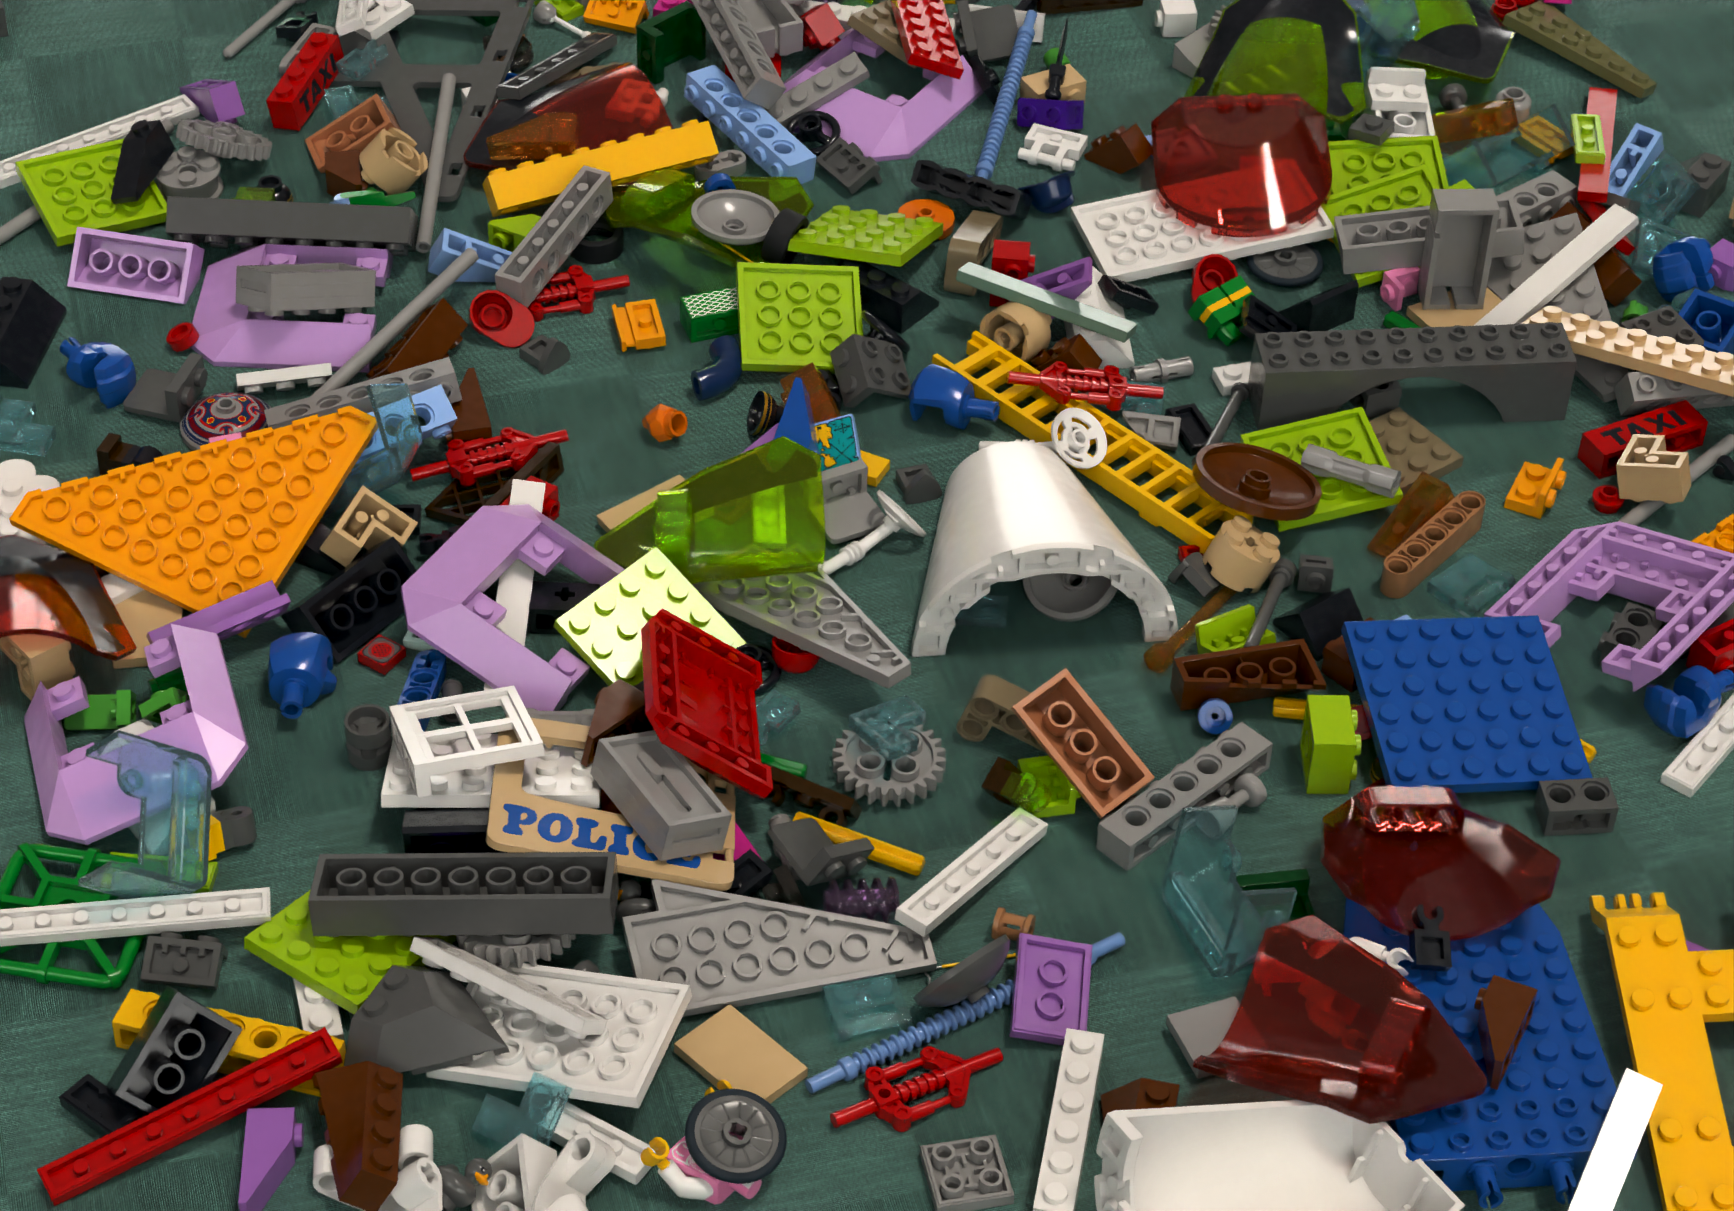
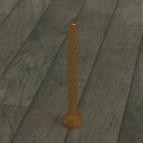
M1224 586L1166 642L1153 644L1144 653V661L1148 668L1156 673H1163L1173 664L1175 651L1195 633V625L1210 619L1238 591Z

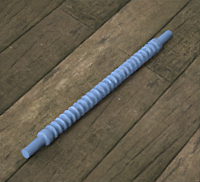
M1034 10L1027 11L1023 26L1018 29L975 169V174L978 177L985 179L992 177L998 152L1000 151L1035 35L1033 28L1037 12Z
M1120 932L1092 944L1091 966L1096 963L1097 958L1125 945V938ZM1008 979L1005 985L1002 983L998 984L997 989L989 988L990 992L973 1004L963 1000L961 1006L954 1005L952 1011L945 1009L943 1015L936 1013L934 1019L927 1017L925 1024L918 1022L916 1028L909 1026L907 1032L900 1030L898 1037L892 1034L889 1037V1041L881 1039L880 1045L877 1043L871 1045V1050L864 1047L861 1054L854 1052L852 1057L845 1056L838 1059L836 1066L806 1079L805 1085L807 1090L813 1094L842 1079L850 1081L858 1076V1072L865 1074L867 1067L876 1066V1063L884 1065L885 1058L892 1061L895 1054L902 1056L904 1050L911 1052L913 1046L920 1048L922 1041L929 1043L931 1037L938 1039L940 1033L947 1035L949 1029L957 1030L958 1024L965 1026L967 1020L974 1022L976 1016L983 1018L985 1012L991 1014L994 1008L1001 1009L1003 1004L1010 1005L1014 981Z

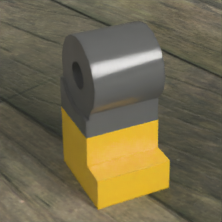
M247 806L222 809L184 822L189 852L203 863L216 859L217 853L233 847L250 844L257 838L253 810Z

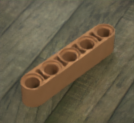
M1469 490L1459 493L1384 560L1380 581V591L1382 594L1394 599L1407 596L1473 537L1482 525L1486 505L1484 496Z

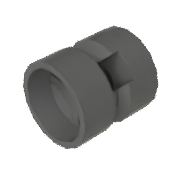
M364 704L352 708L345 715L344 719L349 763L363 771L379 770L387 766L392 745L389 713L383 707L373 704Z

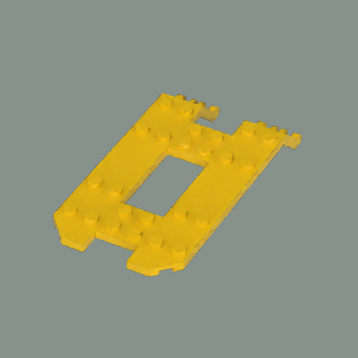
M1652 892L1650 894V908L1642 907L1641 896L1638 893H1630V909L1627 907L1624 894H1615L1613 897L1614 909L1610 910L1605 908V898L1602 895H1590L1589 907L1592 922L1602 929L1606 935L1633 1069L1635 1072L1663 1084L1646 1126L1663 1211H1734V1146H1732L1704 1024L1705 1022L1734 1021V949L1688 951L1680 914L1667 905L1664 892Z

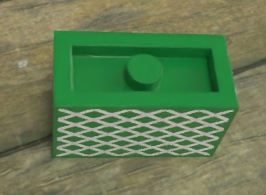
M737 286L680 297V322L691 343L719 338L725 335L739 334Z

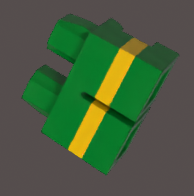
M1239 275L1219 287L1200 295L1187 313L1194 321L1200 319L1208 328L1207 335L1210 340L1218 336L1229 347L1236 343L1243 335L1237 327L1238 325H1243L1240 322L1243 300L1251 294L1255 295Z

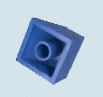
M1695 288L1678 314L1704 340L1703 347L1705 350L1734 354V302Z

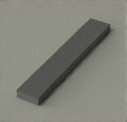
M591 33L496 87L497 97L521 100L618 44L617 36L609 33Z

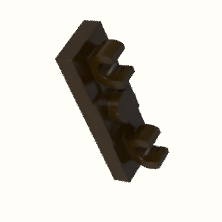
M766 764L771 767L773 790H775L772 803L775 806L780 807L785 800L784 791L793 794V801L803 807L813 809L814 805L823 808L818 815L820 819L828 821L829 817L836 815L838 816L836 824L845 828L847 826L846 816L858 820L862 808L855 799Z

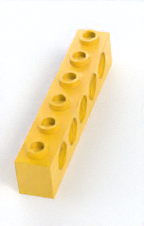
M130 989L112 1020L116 1047L127 1050L130 1048L160 995L153 992ZM209 1008L243 1029L217 1071L229 1075L312 1034V1032L304 1031L294 1026L279 1025L260 1018L230 1013L223 1009ZM330 1035L343 1060L342 1064L334 1068L344 1066L346 1054L345 1040L337 1039ZM312 1079L290 1089L321 1097L319 1089L314 1088Z

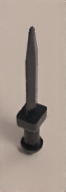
M1068 18L1062 32L1057 62L1050 65L1048 76L1049 89L1045 91L1046 99L1060 100L1062 96L1060 86L1064 83L1066 66L1062 65L1067 39Z

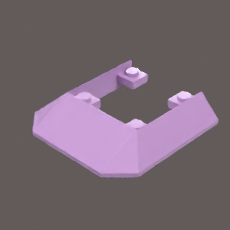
M851 28L839 36L841 40L837 44L822 50L783 82L786 87L784 93L853 52L877 58L885 49ZM961 55L960 58L964 71L960 80L923 68V77L932 81L910 100L895 94L883 100L858 89L851 88L814 111H822L832 115L840 125V137L848 144L855 143L861 149L865 158L870 156L876 162L909 159L984 92L973 69L964 56ZM821 120L823 133L831 137V126ZM799 125L795 128V133L800 132Z
M263 244L241 249L208 265L192 322L199 333V338L190 348L203 355V358L213 366L281 369L331 363L332 371H338L374 337L377 325L376 315L345 313L343 323L288 321L284 320V316H267L265 312L248 311V306L236 303L237 266L341 262L376 270L375 286L385 287L386 278L390 277L393 255L388 249ZM372 360L360 372L368 373Z
M529 504L482 506L401 586L407 630L493 689L515 686L525 708H534L538 711H559L565 705L568 695L587 676L590 666L563 647L549 662H546L496 628L505 618L507 609L483 593L517 558L543 576H546L559 562L590 584H600V587L625 569Z
M1621 521L1574 529L1486 611L1484 617L1538 615L1550 648L1561 637V625L1551 623V621L1577 596L1587 600L1599 601L1606 593L1656 607V619L1667 622V624L1641 650L1619 643L1601 661L1603 673L1631 681L1633 692L1662 675L1734 602V553Z
M171 624L173 635L159 639L144 647L148 667L154 678L179 667L182 668L190 700L160 712L162 725L101 752L94 742L81 748H76L70 753L67 750L61 719L90 707L86 687L80 676L63 681L48 690L40 681L24 716V723L45 830L50 837L88 845L222 786L249 749L217 633Z

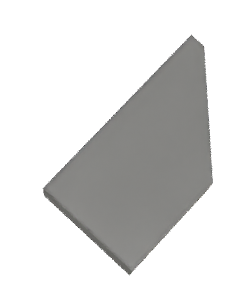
M1123 411L1122 419L1135 434L1158 449L1177 451L1181 424L1180 417Z

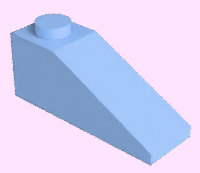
M1639 123L1634 125L1610 165L1608 192L1627 198L1651 173L1664 151L1661 132Z
M444 228L430 249L428 272L439 276L467 248H472L478 254L479 259L455 282L496 283L495 273L513 252Z

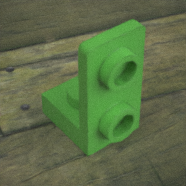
M116 690V694L87 695L90 707L66 717L65 729L69 731L118 730L136 722L137 695L131 690Z

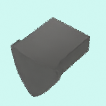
M542 334L519 348L520 358L537 368L544 375L555 371L570 360L569 349L564 343L554 337L549 339Z
M927 464L896 469L895 479L904 494L903 499L906 504L927 502L942 496L941 487Z
M1200 552L1188 555L1168 576V579L1173 584H1176L1185 576L1203 597L1212 594L1223 585L1210 574L1212 567L1208 562L1204 565L1203 556Z

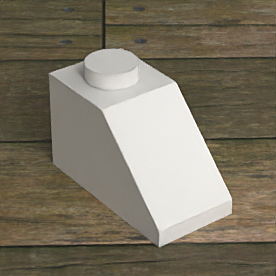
M1160 0V9L1155 11V26L1160 27L1163 38L1186 37L1196 31L1198 13L1194 0Z

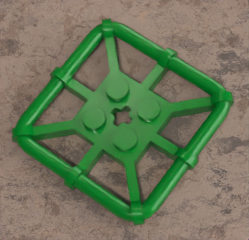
M24 842L17 846L18 850L10 858L1 877L0 909L115 900L148 883L149 886L144 897L161 896L168 871L160 862L101 853L98 848L90 847L88 850ZM39 858L81 864L75 879L52 876ZM24 863L30 867L40 882L33 899L10 895ZM98 867L133 872L110 884L90 881L94 870H97ZM149 934L128 936L115 968L98 945V939L42 943L47 945L39 964L0 958V973L36 979L37 983L48 984L50 981L97 989L111 988L115 990L122 986V981L125 980L132 968L143 938ZM19 945L0 947V954ZM61 947L87 950L103 974L54 967Z

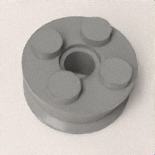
M184 146L171 154L156 175V179L160 183L158 189L166 202L167 196L219 198L224 189L223 181L219 176L221 171L220 162L216 156L204 150Z

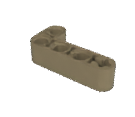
M973 210L955 232L948 248L944 291L975 296L977 288L958 282L956 280L957 271L968 262L981 266V263L994 247V239L999 240L1003 215Z
M982 676L970 695L956 728L960 736L969 741L979 742L986 737L993 726L1046 753L1011 709L1012 706L1029 695L1030 692L998 676Z

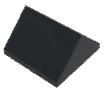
M1356 279L1321 292L1278 312L1298 325L1297 332L1328 331L1354 319L1359 284Z
M1350 587L1323 593L1274 618L1273 625L1291 640L1304 638L1313 658L1318 662L1323 659L1322 652L1326 644L1342 636L1341 629L1344 622L1364 620Z

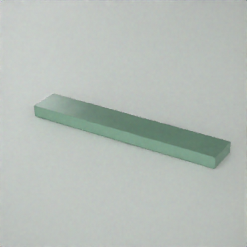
M968 262L957 271L956 280L958 282L1009 301L1026 305L1036 311L1120 342H1126L1136 332L1138 323L975 263Z

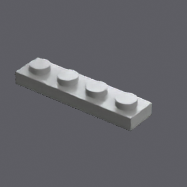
M853 52L782 94L770 110L764 109L783 127H787L788 123L796 116L804 112L816 110L868 79L870 74L857 54Z

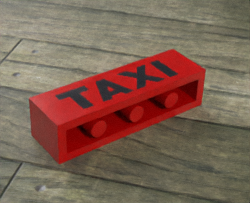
M313 32L266 99L274 128L300 131L346 63L339 35Z
M1683 400L1582 433L1577 457L1600 480L1617 474L1616 464L1633 434L1665 435L1666 451L1685 452L1703 445L1708 421L1687 400Z

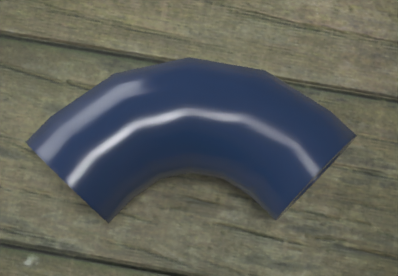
M725 335L714 340L709 348V355L713 363L691 372L693 391L699 401L725 393L740 379L742 373L739 343L734 337Z

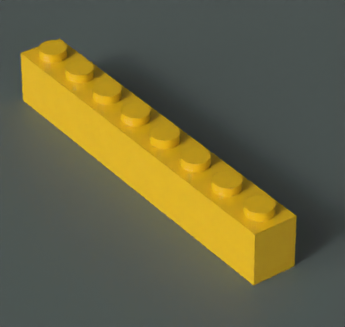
M698 119L683 123L680 128L672 129L671 126H666L655 130V134L644 136V133H638L629 136L627 141L617 143L616 140L606 141L600 144V148L592 150L589 147H582L572 152L573 155L562 157L561 154H554L544 159L545 162L534 164V161H526L516 166L517 169L506 171V168H498L492 170L482 183L492 216L497 217L554 202L584 165L610 172L612 187L712 162L719 154L709 121L699 123Z

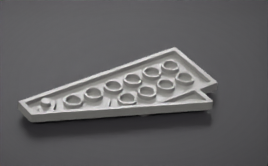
M1577 212L1524 227V254L1492 258L1487 288L1503 301L1583 232ZM1594 264L1544 306H1557L1562 311L1571 314H1586L1590 316V319L1601 322L1612 321ZM1574 353L1577 360L1575 375L1604 403L1616 400L1614 386L1628 373V369Z
M798 545L777 557L754 546H750L710 569L779 571L816 568L815 571L789 575L771 574L758 578L707 581L692 584L713 608L723 612L725 615L732 616L752 627L776 636L778 639L799 647L801 650L815 654L827 662L839 665L853 674L865 677L882 687L889 689L911 675V662L804 549Z
M658 879L651 880V891L656 911L622 917V928L634 978L690 985L692 998L683 1017L722 1010L729 1004L733 1007L934 971L937 967L929 934L923 937L906 926Z

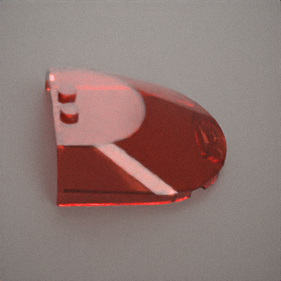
M1252 93L1249 95L1222 94L1219 96L1180 97L1151 121V144L1156 194L1165 209L1171 207L1176 211V219L1193 228L1199 223L1211 227L1212 234L1229 237L1274 235L1286 232L1288 224L1298 221L1303 225L1318 215V208L1322 204H1327L1330 198L1332 168L1325 117L1298 94L1260 95Z

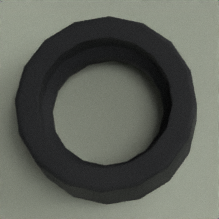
M789 208L783 209L776 216L766 234L761 249L762 259L769 263L791 264L798 252L788 251L789 241L800 229L808 227L809 220L807 217Z
M603 213L584 237L601 235L608 237V239L598 242L582 239L570 254L571 257L586 264H604L617 259L623 252L624 247L623 227H613L609 218H616Z

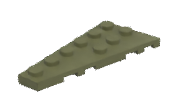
M1543 0L1507 13L1504 17L1503 25L1640 99L1653 94L1657 83L1650 79L1647 74L1638 70L1550 3H1544Z

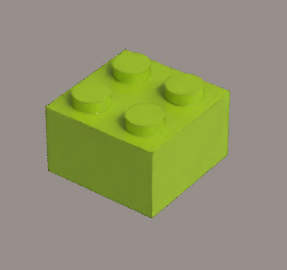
M1307 695L1299 744L1306 794H1348L1350 781L1357 778V761L1354 758L1355 755L1360 756L1362 742L1361 735L1355 734L1358 715L1357 710H1351L1349 695Z

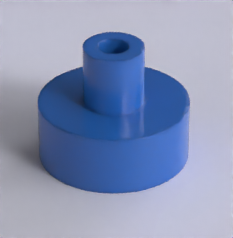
M717 173L710 176L704 185L705 193L725 189L736 190L732 179L725 173Z
M1208 699L1198 709L1197 717L1199 724L1208 733L1220 734L1232 724V710L1222 699Z

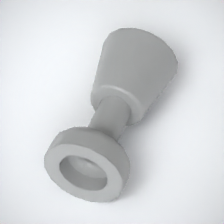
M1248 772L1243 773L1234 783L1235 793L1229 798H1217L1195 809L1194 820L1202 833L1208 837L1216 838L1234 819L1237 813L1236 809L1244 804L1248 807H1258L1264 803L1267 798L1266 788L1257 776Z

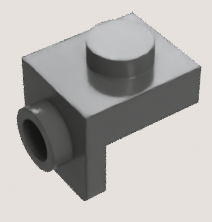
M1363 113L1355 123L1350 125L1348 139L1360 140L1381 146L1395 131L1394 121Z
M1300 554L1297 590L1319 593L1331 592L1334 574L1333 558Z

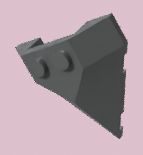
M392 965L351 1018L344 1066L371 1061L378 1065L389 1067L399 1073L411 1070L414 1076L473 1061V1055H479L487 1051L493 1050L495 1055L510 1051L459 980L452 978L449 971L426 966Z

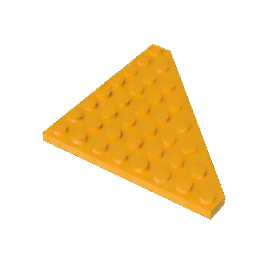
M346 406L337 409L336 413L318 417V414L294 420L291 425L276 429L272 427L246 433V437L228 442L226 439L201 445L200 449L183 454L180 451L154 458L153 462L139 466L130 464L108 470V474L88 479L86 476L63 482L61 487L46 491L37 489L26 493L9 520L11 525L181 608L195 613L271 580L276 589L278 588L380 426L379 419L352 406ZM252 628L237 635L246 638Z

